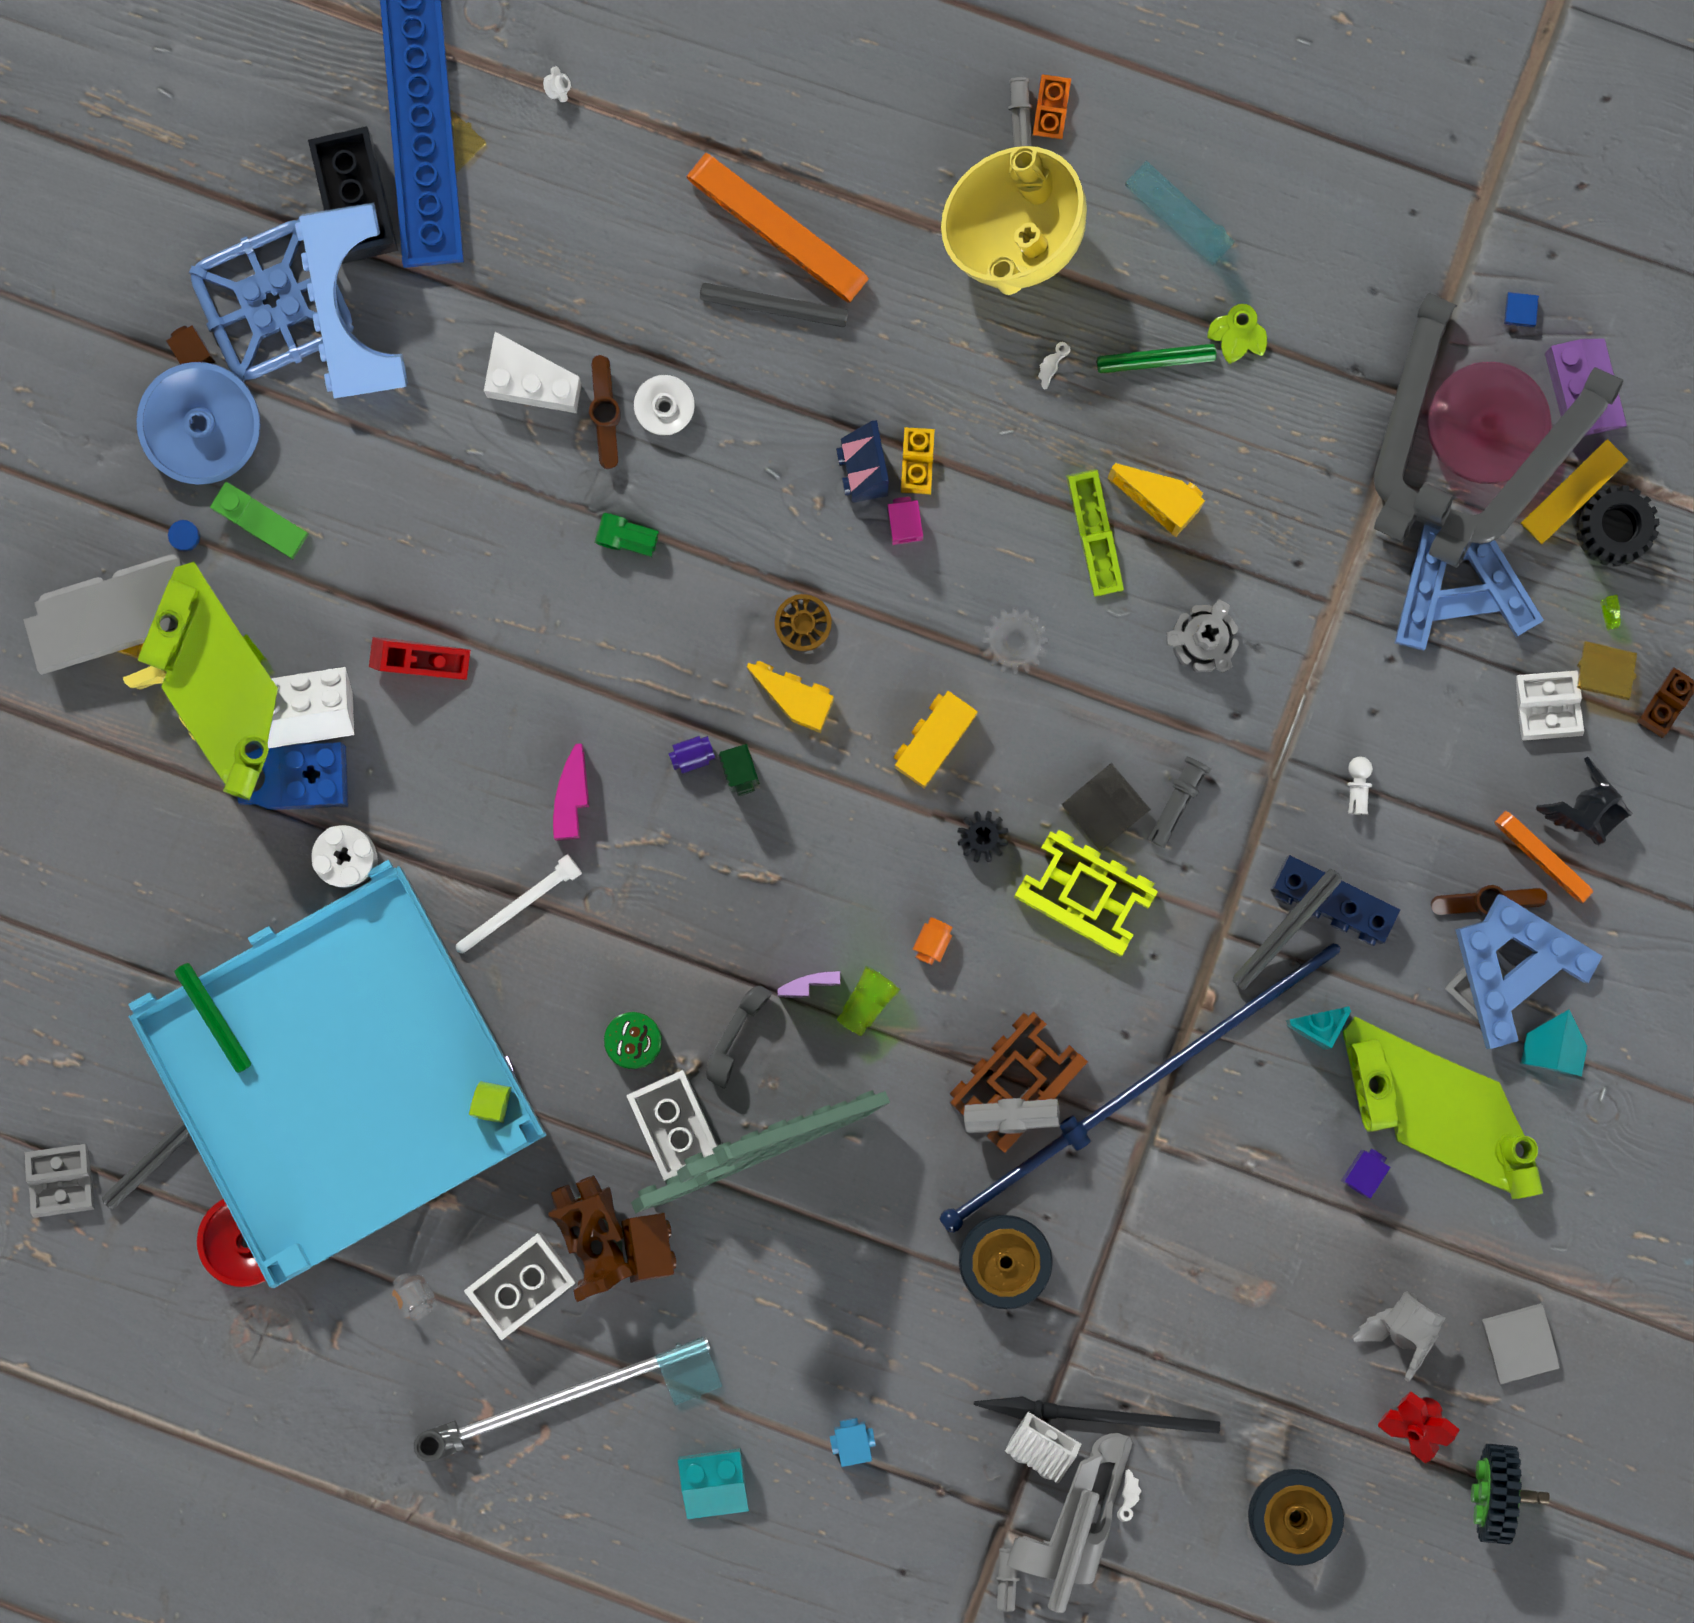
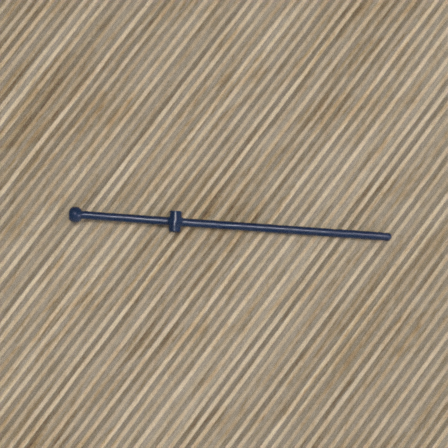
M1333 943L1084 1120L1078 1122L1074 1115L1066 1118L1060 1123V1129L1063 1132L1060 1137L958 1209L944 1210L939 1220L949 1233L959 1231L966 1217L1068 1145H1072L1076 1151L1087 1146L1091 1142L1087 1135L1089 1130L1335 957L1340 952V946Z

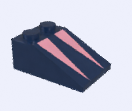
M877 420L870 421L841 438V447L836 448L839 466L845 465L847 477L842 478L845 496L851 495L852 503L888 496L889 479Z

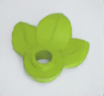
M1242 303L1233 306L1227 315L1214 319L1208 329L1207 338L1221 341L1222 353L1228 363L1239 360L1247 350L1260 356L1266 350V331L1257 323V313L1248 304ZM1241 313L1248 316V321L1244 325L1237 323V316Z

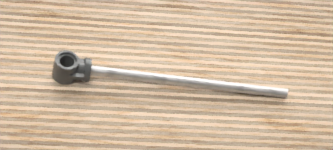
M707 1338L697 1340L462 1428L458 1427L456 1421H452L424 1431L415 1439L414 1452L422 1461L433 1462L465 1450L463 1440L709 1350ZM433 1437L437 1440L439 1448L435 1454H427L424 1451L423 1441L425 1438Z

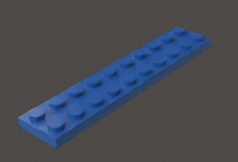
M380 0L402 264L404 268L462 263L464 262L442 1Z

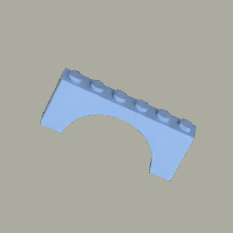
M362 204L300 215V222L295 223L298 240H304L306 252L301 253L304 271L310 272L312 282L307 283V290L310 302L315 301L317 313L313 314V321L316 332L321 331L323 343L319 344L321 361H327L329 373L324 374L327 392L332 391L335 399L406 387L408 381L403 354L382 353L360 342L346 326L337 303V276L345 256L359 242L377 236L380 233L375 204Z

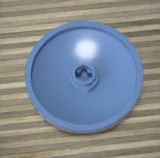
M206 362L180 364L166 370L155 378L141 398L136 420L140 444L152 464L172 479L195 485L219 482L240 470L250 459L257 446L261 427L258 405L248 386L228 369Z

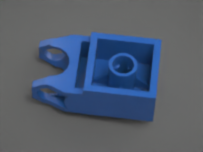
M341 742L295 744L268 748V755L262 768L265 774L264 784L259 790L252 793L250 800L238 797V804L258 805L270 810L348 807L346 746ZM259 748L246 753V755L251 759H257L262 756V749ZM313 769L320 773V778H315V783H312L307 778Z

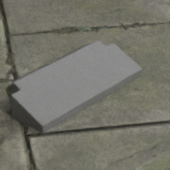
M167 555L119 570L114 573L113 578L107 580L97 577L43 594L39 601L34 602L38 615L23 619L37 671L40 675L143 644L175 567L184 565L180 558H177L175 555ZM165 618L160 622V627L166 632H172L178 627L175 620L171 618Z

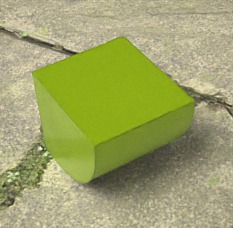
M480 1081L472 1098L469 1115L473 1118L504 1124L512 1087Z

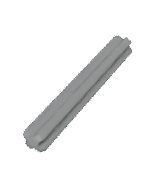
M1083 1490L1081 1492L1048 1603V1609L1057 1613H1064L1066 1611L1098 1504L1099 1494L1090 1490Z

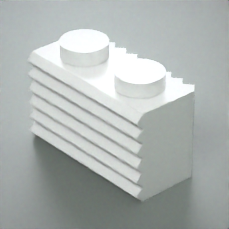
M1027 1412L1012 1435L1005 1451L1016 1462L1027 1464L1028 1467L1037 1470L1041 1477L1059 1483L1075 1460L1081 1443Z

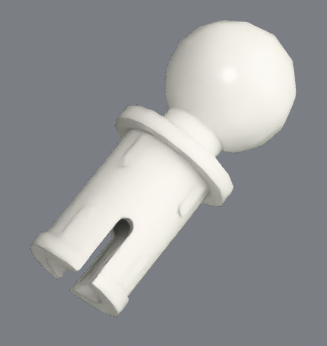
M1360 756L1353 758L1348 766L1349 774L1354 778V782L1347 783V786L1350 787L1348 814L1368 815L1369 788L1372 787V784L1366 783V779L1373 770L1372 763L1366 757Z

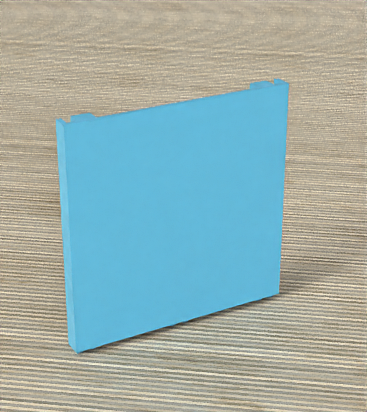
M389 860L370 870L368 875L372 881L277 934L270 926L248 937L249 942L253 946L252 948L198 977L251 1061V1066L240 1073L234 1070L183 986L160 999H157L154 994L149 992L128 1004L133 1011V1015L128 1017L269 1287L276 1288L547 1136L404 870L400 866L394 868ZM480 1081L512 1087L504 1124L473 1118L469 1115L472 1098Z

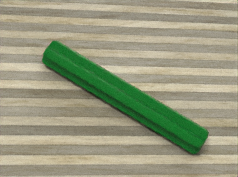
M1214 344L1104 355L1097 357L1096 363L1098 373H1110L1211 362L1216 360L1217 352Z
M189 963L179 966L174 971L176 977L237 1073L246 1070L251 1066V1061Z

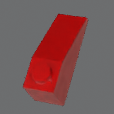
M372 637L369 667L384 672L467 680L471 650Z

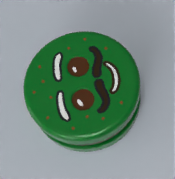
M627 1012L615 1017L610 1022L605 1031L604 1046L610 1059L617 1065L627 1069H640L651 1064L659 1055L662 1046V1035L658 1025L647 1015L639 1012Z

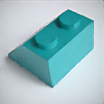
M741 1448L680 1456L678 1458L681 1490L687 1519L749 1511Z

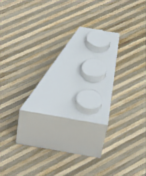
M494 333L484 386L487 398L577 413L582 386L579 376L501 334Z

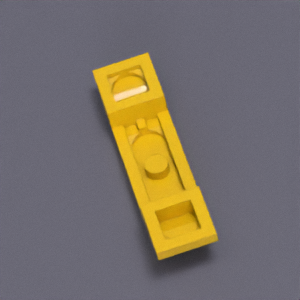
M1606 439L1521 524L1542 545L1629 460Z

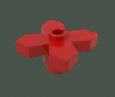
M1409 1392L1402 1398L1397 1406L1398 1411L1390 1409L1382 1416L1378 1423V1427L1391 1437L1407 1438L1411 1453L1424 1463H1428L1435 1457L1440 1448L1438 1444L1448 1446L1455 1440L1460 1431L1448 1419L1442 1418L1443 1410L1436 1400L1429 1397L1420 1398L1413 1392Z

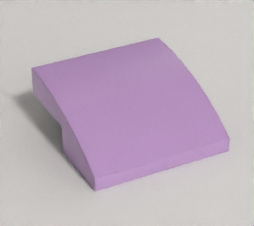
M840 971L822 972L795 979L778 988V997L810 998V986H840L841 973Z

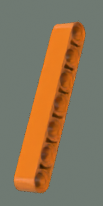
M705 153L686 176L701 192L847 303L854 299L869 280L867 275L710 154Z

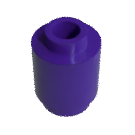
M697 736L672 745L674 751L668 753L674 770L681 769L682 774L709 765V761L716 759L708 736L703 738Z

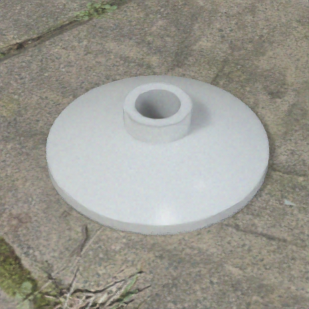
M658 375L648 379L639 387L634 398V411L637 420L647 431L656 435H672L681 431L688 425L694 413V397L690 388L682 380L674 376ZM664 402L669 403L671 406L668 412H661L659 410L660 404Z

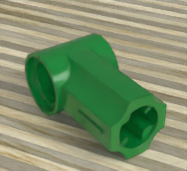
M603 513L594 543L613 550L625 549L652 557L657 545L659 531L629 523V520L617 515Z

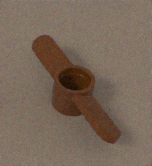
M597 355L591 363L594 400L590 404L589 415L597 429L600 465L604 469H612L618 464L616 426L620 422L621 412L618 403L613 399L610 361L606 356ZM604 403L611 404L616 409L615 417L606 423L599 422L594 417L595 409Z
M1488 885L1480 888L1476 893L1436 896L1432 899L1430 905L1432 911L1438 915L1477 912L1479 915L1486 917L1488 912L1480 905V896L1485 890H1492L1497 895H1504L1523 908L1544 906L1548 895L1546 891L1540 888L1504 891L1496 885Z

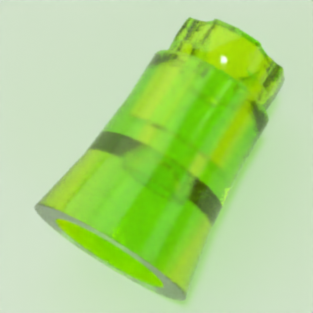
M866 965L854 991L842 1008L844 1011L840 1014L837 1021L862 1037L867 1027L870 1028L878 1015L901 988Z

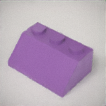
M1605 339L1574 340L1553 345L1545 353L1561 417L1581 394L1594 367L1614 375ZM1619 394L1612 405L1608 404L1604 413L1585 436L1627 426Z

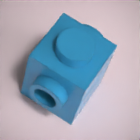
M858 1418L839 1421L840 1426L835 1427V1435L830 1436L833 1455L839 1454L841 1467L872 1461L870 1447L876 1446L873 1428L866 1429L865 1422L859 1423Z

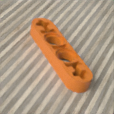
M1504 811L1494 822L1503 834L1576 901L1583 904L1593 893L1591 887L1511 813Z

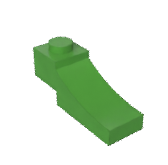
M228 482L224 483L210 506L219 515L292 560L309 535L303 529Z

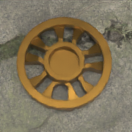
M798 594L789 597L779 606L775 615L777 636L784 645L796 651L816 649L826 641L831 631L832 620L827 606L820 599L812 595ZM797 600H803L804 610L799 611ZM809 601L819 605L811 613L807 611ZM790 603L796 609L794 615H789L784 611V608ZM824 611L826 616L815 620L814 615ZM780 617L790 618L791 623L780 622ZM819 622L827 623L825 632L817 630L815 625ZM787 626L791 627V634L784 637L780 629ZM812 631L820 637L818 641L810 635ZM796 633L799 637L796 643L792 644L790 641ZM807 636L810 639L811 645L801 646V638Z

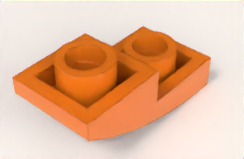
M1041 74L1033 135L1056 139L1063 138L1071 78Z

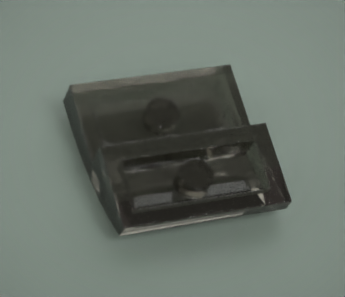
M1112 763L1061 804L1100 852L1151 810Z

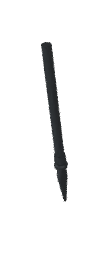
M1023 1396L974 1401L973 1403L975 1406L1017 1419H1023L1027 1412L1039 1419L1043 1416V1418L1047 1419L1065 1418L1215 1434L1220 1432V1421L1060 1406L1048 1402L1043 1404L1040 1400L1035 1402Z

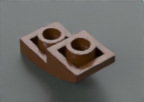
M1673 667L1637 722L1659 737L1664 738L1694 694V680Z

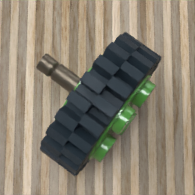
M1486 1444L1482 1450L1480 1460L1477 1461V1484H1472L1471 1502L1476 1503L1473 1520L1474 1524H1477L1476 1530L1480 1542L1510 1545L1513 1542L1516 1534L1515 1529L1518 1526L1519 1503L1549 1504V1492L1539 1491L1537 1493V1491L1521 1490V1460L1519 1458V1451H1517L1518 1448L1515 1446Z

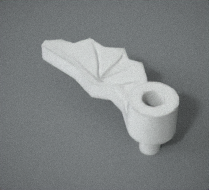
M1059 342L1055 348L1057 353L1046 356L1044 362L1039 365L1041 371L1038 377L1042 380L1041 385L1044 390L1048 388L1052 376L1058 370V362L1070 353V346L1065 342Z
M1129 1469L1125 1470V1485L1122 1492L1125 1500L1123 1506L1117 1512V1517L1122 1522L1132 1519L1133 1511L1130 1508L1135 1506L1140 1500L1138 1495L1141 1493V1489L1138 1487L1139 1479L1134 1478L1133 1473Z

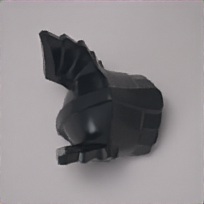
M1586 757L1584 761L1598 787L1581 792L1576 798L1574 808L1562 801L1553 804L1537 805L1536 810L1545 815V819L1553 821L1556 826H1563L1565 829H1570L1574 832L1582 831L1587 837L1591 838L1594 844L1599 846L1606 841V836L1619 823L1633 813L1626 807L1622 796L1609 783L1593 761Z

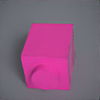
M911 497L893 499V504H888L887 506L892 544L923 541L918 500L911 501Z

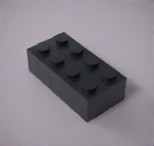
M365 126L309 139V147L324 211L369 203L375 204L380 230L379 235L367 238L356 244L345 256L342 264L398 251L373 138L368 127Z

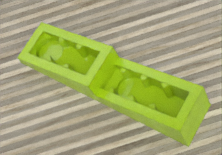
M1093 469L1067 475V484L1093 595L1096 597L1123 591L1122 577L1113 534L1109 526L1098 470Z

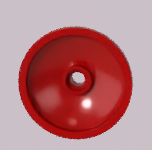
M224 1199L214 1204L200 1223L197 1233L199 1258L205 1269L215 1279L224 1284L234 1287H251L261 1284L266 1279L249 1247L245 1248L243 1246L244 1237Z

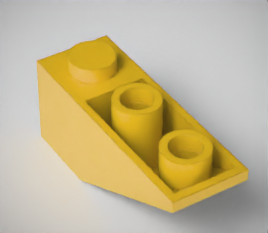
M757 661L755 665L748 662L747 670L793 723L821 733L834 701V696L829 694V688L813 683L812 687L801 683V677L789 672H785L784 676L772 672L773 666L761 661Z

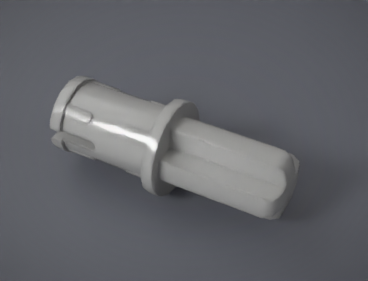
M999 1548L998 1576H995V1580H998L997 1609L1011 1612L1015 1610L1016 1581H1020V1578L1017 1577L1016 1569L1007 1566L1012 1548Z

